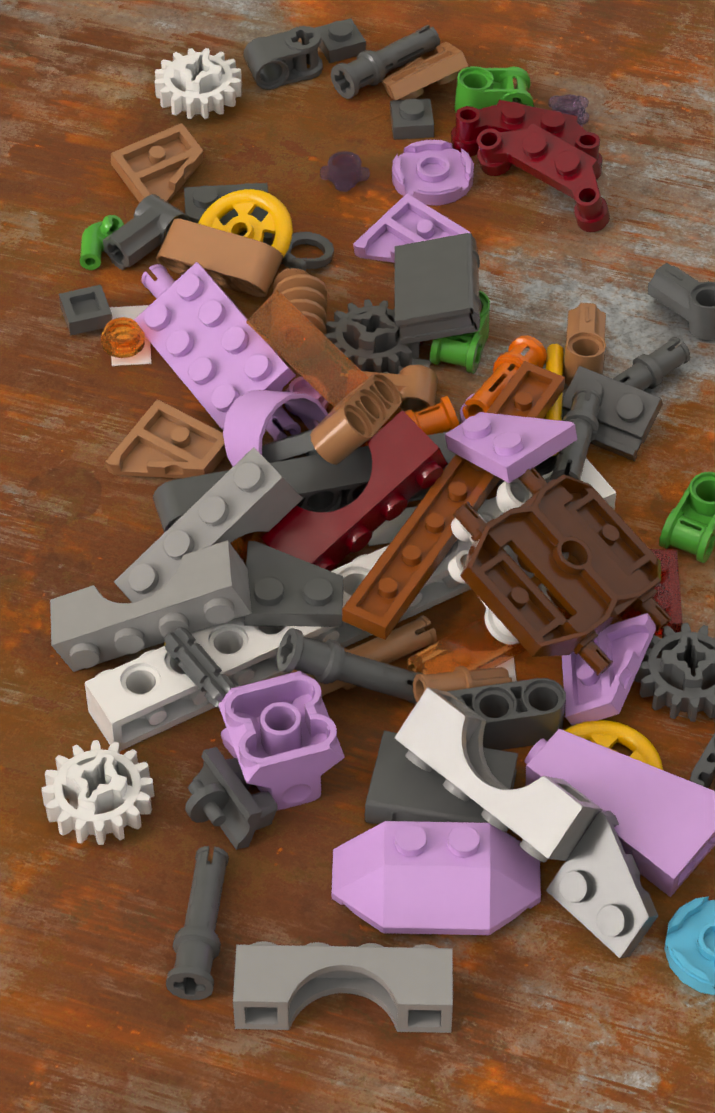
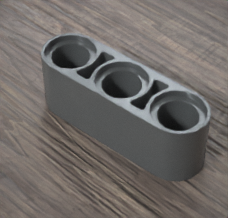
M536 678L446 691L486 720L483 748L505 750L532 746L542 738L548 742L558 729L563 730L566 692L554 680Z

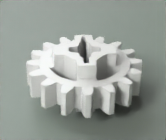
M193 48L188 49V55L182 56L175 52L173 53V62L162 60V69L155 70L156 98H160L162 108L171 106L173 115H177L182 111L187 113V119H192L195 114H201L204 119L209 118L210 111H215L221 115L224 114V105L234 107L236 105L235 98L242 95L241 69L236 68V61L234 59L225 61L223 52L213 56L210 55L209 48H205L202 52H195Z
M93 740L90 751L84 752L81 747L74 745L72 746L74 757L71 759L58 755L55 758L57 770H46L45 772L46 786L42 787L44 806H46L47 818L49 822H58L59 833L62 836L75 830L77 843L82 844L88 835H95L98 845H104L106 834L113 833L119 840L125 839L123 829L125 826L128 825L139 829L142 826L140 814H151V798L154 797L153 778H150L147 762L138 763L137 751L134 749L122 755L120 754L119 742L114 741L108 750H101L99 741Z

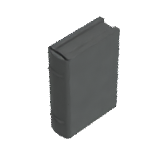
M471 233L395 246V325L399 326L401 345L472 333L479 330L480 312L482 309L479 298L478 268L480 267V258L476 240Z
M383 732L365 804L366 823L378 825L384 821L489 823L481 816L484 810L483 807L471 798L467 802L456 797L443 786L446 778L434 769L428 772L412 763L405 756L409 749L394 738L397 733ZM483 748L486 763L492 774L503 785L513 789L517 774L518 753Z

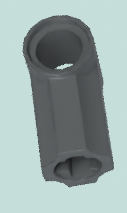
M151 194L139 203L133 219L103 239L104 251L110 257L112 264L124 270L163 244L174 219L190 221L189 216L156 194Z
M668 263L656 269L655 275L648 283V295L688 320L689 332L694 337L701 340H715V282L707 281L700 283L676 266H671Z

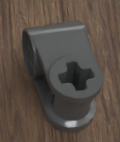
M300 26L267 37H258L249 42L244 49L243 56L256 84L262 89L271 90L286 84L311 80L318 77L323 70L322 59L318 56V47L321 44L320 33L312 27Z

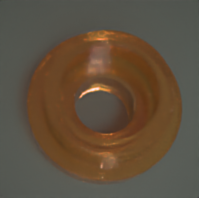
M126 317L115 318L105 326V330L101 334V346L107 354L113 357H131L138 354L144 348L145 334L135 320Z

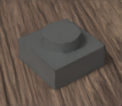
M351 18L315 27L321 37L319 47L329 63L356 57L359 53L366 50V41Z
M431 99L390 101L393 140L434 138Z
M101 285L59 294L60 307L70 336L113 326L112 313Z

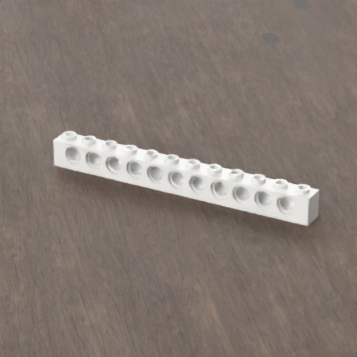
M586 458L581 481L591 484L615 510V490ZM552 472L547 473L542 477L547 482H550V476ZM496 497L485 500L477 511L486 523L503 514L497 505ZM457 539L399 622L471 589L468 584L459 583L451 577L448 571V564L460 551L470 550L472 542H463ZM388 546L370 554L360 555L352 562L331 571L343 576V607ZM244 616L224 624H218L191 633L196 639L194 643H198L221 668L220 674L227 675L235 687L288 674L278 670L277 653L283 636L290 628L301 630L303 637L324 643L330 639L338 641L343 647L373 635L346 622H343L342 627L244 626ZM165 646L157 650H149L139 658L117 668L102 671L94 678L85 682L88 712L110 745L114 741L119 742L120 751L215 708L204 696L206 692H202L197 688L178 665L180 661L174 660L165 650Z

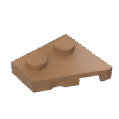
M447 41L436 47L438 54L426 60H423V57L417 58L404 68L383 79L382 82L387 94L395 101L400 98L401 100L415 99L424 93L423 87L436 81L438 85H442L455 80L458 77L459 70L468 67L463 52Z
M183 123L111 153V165L139 203L151 194H156L166 202H169L203 162V149Z
M157 399L105 463L108 472L113 475L187 478L212 473L227 454L222 432Z

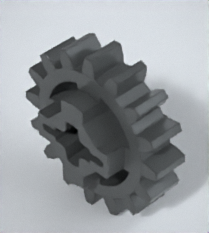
M367 299L364 301V307L358 308L353 303H349L347 314L336 311L334 312V321L327 322L325 352L330 353V363L332 365L341 363V373L343 374L349 373V370L399 374V366L404 368L412 365V358L419 357L420 342L401 345L399 326L395 325V308L393 310L388 309V301L383 300L379 306H373L372 302Z
M683 623L681 632L675 633L667 625L663 627L662 639L653 635L636 674L635 681L641 683V697L653 696L652 709L655 711L667 706L670 708V718L675 719L680 711L687 712L691 722H696L697 714L701 711H704L709 718H715V637L711 638L708 636V626L703 625L697 633L691 632L688 623Z

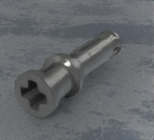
M426 25L378 51L365 50L358 54L356 60L348 64L339 63L333 66L331 70L332 83L336 91L343 98L350 99L357 95L359 89L367 85L375 86L382 83V80L390 71L419 58V56L435 50L440 45V37L435 28H430V25Z
M290 628L283 636L277 653V668L279 671L290 673L293 670L302 671L303 673L315 676L316 681L323 684L339 680L408 700L410 703H417L413 693V681L417 674L423 673L412 672L345 652L344 647L338 641L329 639L325 643L303 637L301 630Z
M209 846L201 847L196 852V863L185 925L174 936L172 947L177 953L175 965L168 972L165 985L173 995L188 1000L207 998L214 989L215 981L210 974L212 962L219 956L221 942L215 933L226 866L229 861L228 853L215 846L211 864L208 861Z

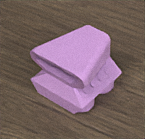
M297 671L231 688L222 702H219L218 706L226 728L221 732L223 744L230 754L238 759L247 784L256 785L260 792H269L277 803V810L309 803L321 796V775L345 758L337 738L336 725L329 718L322 700L321 687L315 679L302 671Z

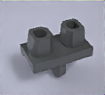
M217 747L205 749L201 756L204 760L203 767L188 786L192 796L185 805V811L194 822L199 823L210 820L213 826H220L236 850L249 847L255 830L272 824L278 809L277 803L269 792H260L252 795L248 792L250 784L246 783L237 758L225 759Z

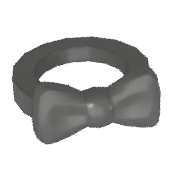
M293 233L290 247L281 264L288 268H297L304 271L306 269L325 267L332 261L334 254L333 244L327 238L316 233ZM309 244L320 248L324 255L315 259L296 258L291 254V250L296 245Z

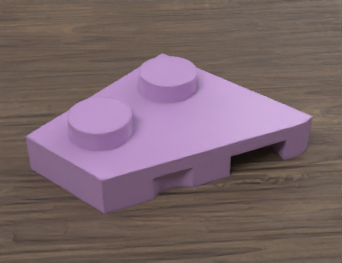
M407 193L353 243L355 255L359 258L395 263V246L471 232Z

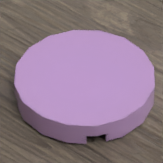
M423 140L411 143L404 148V153L399 155V157L398 155L395 156L392 165V183L397 192L403 197L408 193L426 205L440 206L455 202L468 193L473 186L474 163L465 150L461 148V152L453 149L452 143L443 140Z

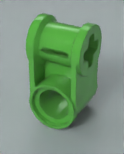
M466 67L458 73L454 110L457 112L459 108L465 106L481 109L497 105L499 99L512 102L514 99V102L534 107L533 97L528 93L531 85L530 76L526 70L519 67ZM513 78H516L517 85L515 89L513 84Z
M479 291V298L482 304L479 330L472 333L433 339L430 351L431 364L439 365L441 362L466 367L468 373L474 374L476 372L483 348L489 337L490 300L484 292Z
M702 472L691 480L678 505L672 509L664 524L659 546L665 549L673 546L696 555V560L701 563L707 562L715 547V472Z

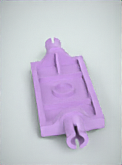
M198 262L192 265L176 281L161 264L149 267L157 277L156 281L146 271L143 273L142 284L153 294L156 300L136 317L133 322L222 430H224L226 413L236 398L250 390L282 391L283 387L296 376ZM282 405L277 408L266 427V431L274 441L288 437L283 432L284 429L288 430L292 436L301 433L298 423L294 422Z

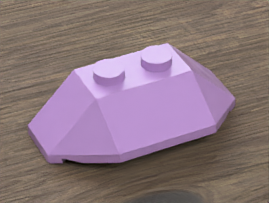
M384 821L333 849L332 899L340 905L347 906L359 918L382 933L491 935L517 918L527 908L531 909L540 903V861L520 847L521 841L490 823Z

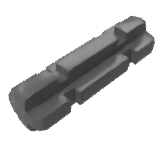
M178 627L174 632H170L165 636V650L174 660L180 661L178 665L200 691L206 692L204 696L214 707L219 708V702H222L225 695L231 688H235V685L227 675L220 674L221 668L200 644L194 643L196 639L187 629Z

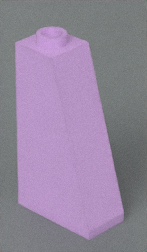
M558 729L548 742L543 738L540 739L525 758V763L527 764L526 786L542 776L563 779L603 809L602 811H611L619 823L614 828L625 854H632L640 874L670 897L715 846V791L561 729Z

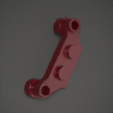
M500 99L497 105L481 109L465 106L459 108L456 112L455 127L451 131L452 148L461 152L462 148L470 156L477 155L479 149L477 137L485 129H495L499 132L523 130L533 123L597 159L600 170L595 174L596 180L601 176L603 158L599 153L600 138L595 133L586 132L578 124V116Z
M533 123L523 130L499 132L495 129H485L480 132L477 137L479 147L477 158L481 170L489 176L502 175L513 164L573 198L576 203L574 214L577 224L582 230L597 232L608 224L610 214L607 202L600 195L595 174L600 170L597 159Z

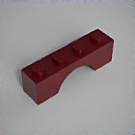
M402 410L367 441L372 456V472L367 486L356 500L341 509L331 512H313L295 506L269 532H266L261 539L271 548L332 571L337 568V564L350 552L355 553L363 549L371 540L373 532L386 520L391 521L397 518L407 507L408 500L421 488L427 489L431 487L441 477L443 468L448 463L440 448Z

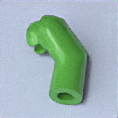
M107 215L102 221L94 223L85 229L81 238L80 264L83 268L94 270L100 266L102 252L104 251L103 239L124 225L119 217Z

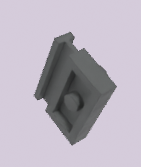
M579 366L563 397L562 421L564 416L570 412L575 392L587 388L585 400L589 401L591 391H596L602 399V405L597 415L599 422L597 436L590 444L635 461L638 456L637 452L641 444H644L663 405L662 399Z

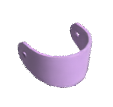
M250 390L239 396L226 413L223 430L226 454L232 467L253 447L262 455V439L268 421L277 408L284 403L300 417L309 430L314 429L328 415V412L319 400L305 393Z

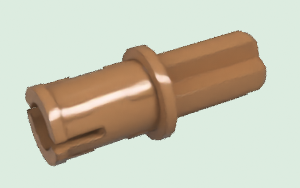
M458 666L453 672L427 675L417 674L413 681V693L416 702H418L427 687L442 691H453L512 682V678L509 677L508 670L503 667L468 670L465 666Z

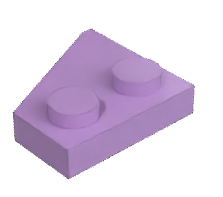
M479 412L447 432L445 439L448 450L510 483L523 475L527 469L531 470V468L536 467L577 440L575 424L569 421Z
M648 613L611 624L598 634L594 642L613 661V664L599 676L596 675L579 654L576 655L573 652L570 655H562L563 686L566 692L565 717L572 726L587 721H598L620 713L656 630L655 623Z

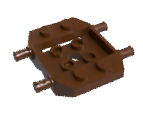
M531 468V470L527 469L523 475L518 477L533 495L520 507L510 509L487 523L469 502L458 508L453 517L472 535L471 539L474 541L460 576L532 657L570 655L574 652L576 655L579 654L596 675L599 676L613 664V661L608 658L594 640L609 625L632 609L636 612L639 611L641 614L648 613L655 623L656 632L660 631L672 620V617L653 598L657 593L655 587L661 581V561L591 484L565 474L547 482L535 468ZM508 545L517 555L519 565L503 549L505 546ZM562 552H569L575 556L579 565L568 562L562 555ZM520 566L525 571L533 573L541 581V583L550 591V597L553 603L529 578V576L520 568ZM556 606L567 610L572 617L567 620Z

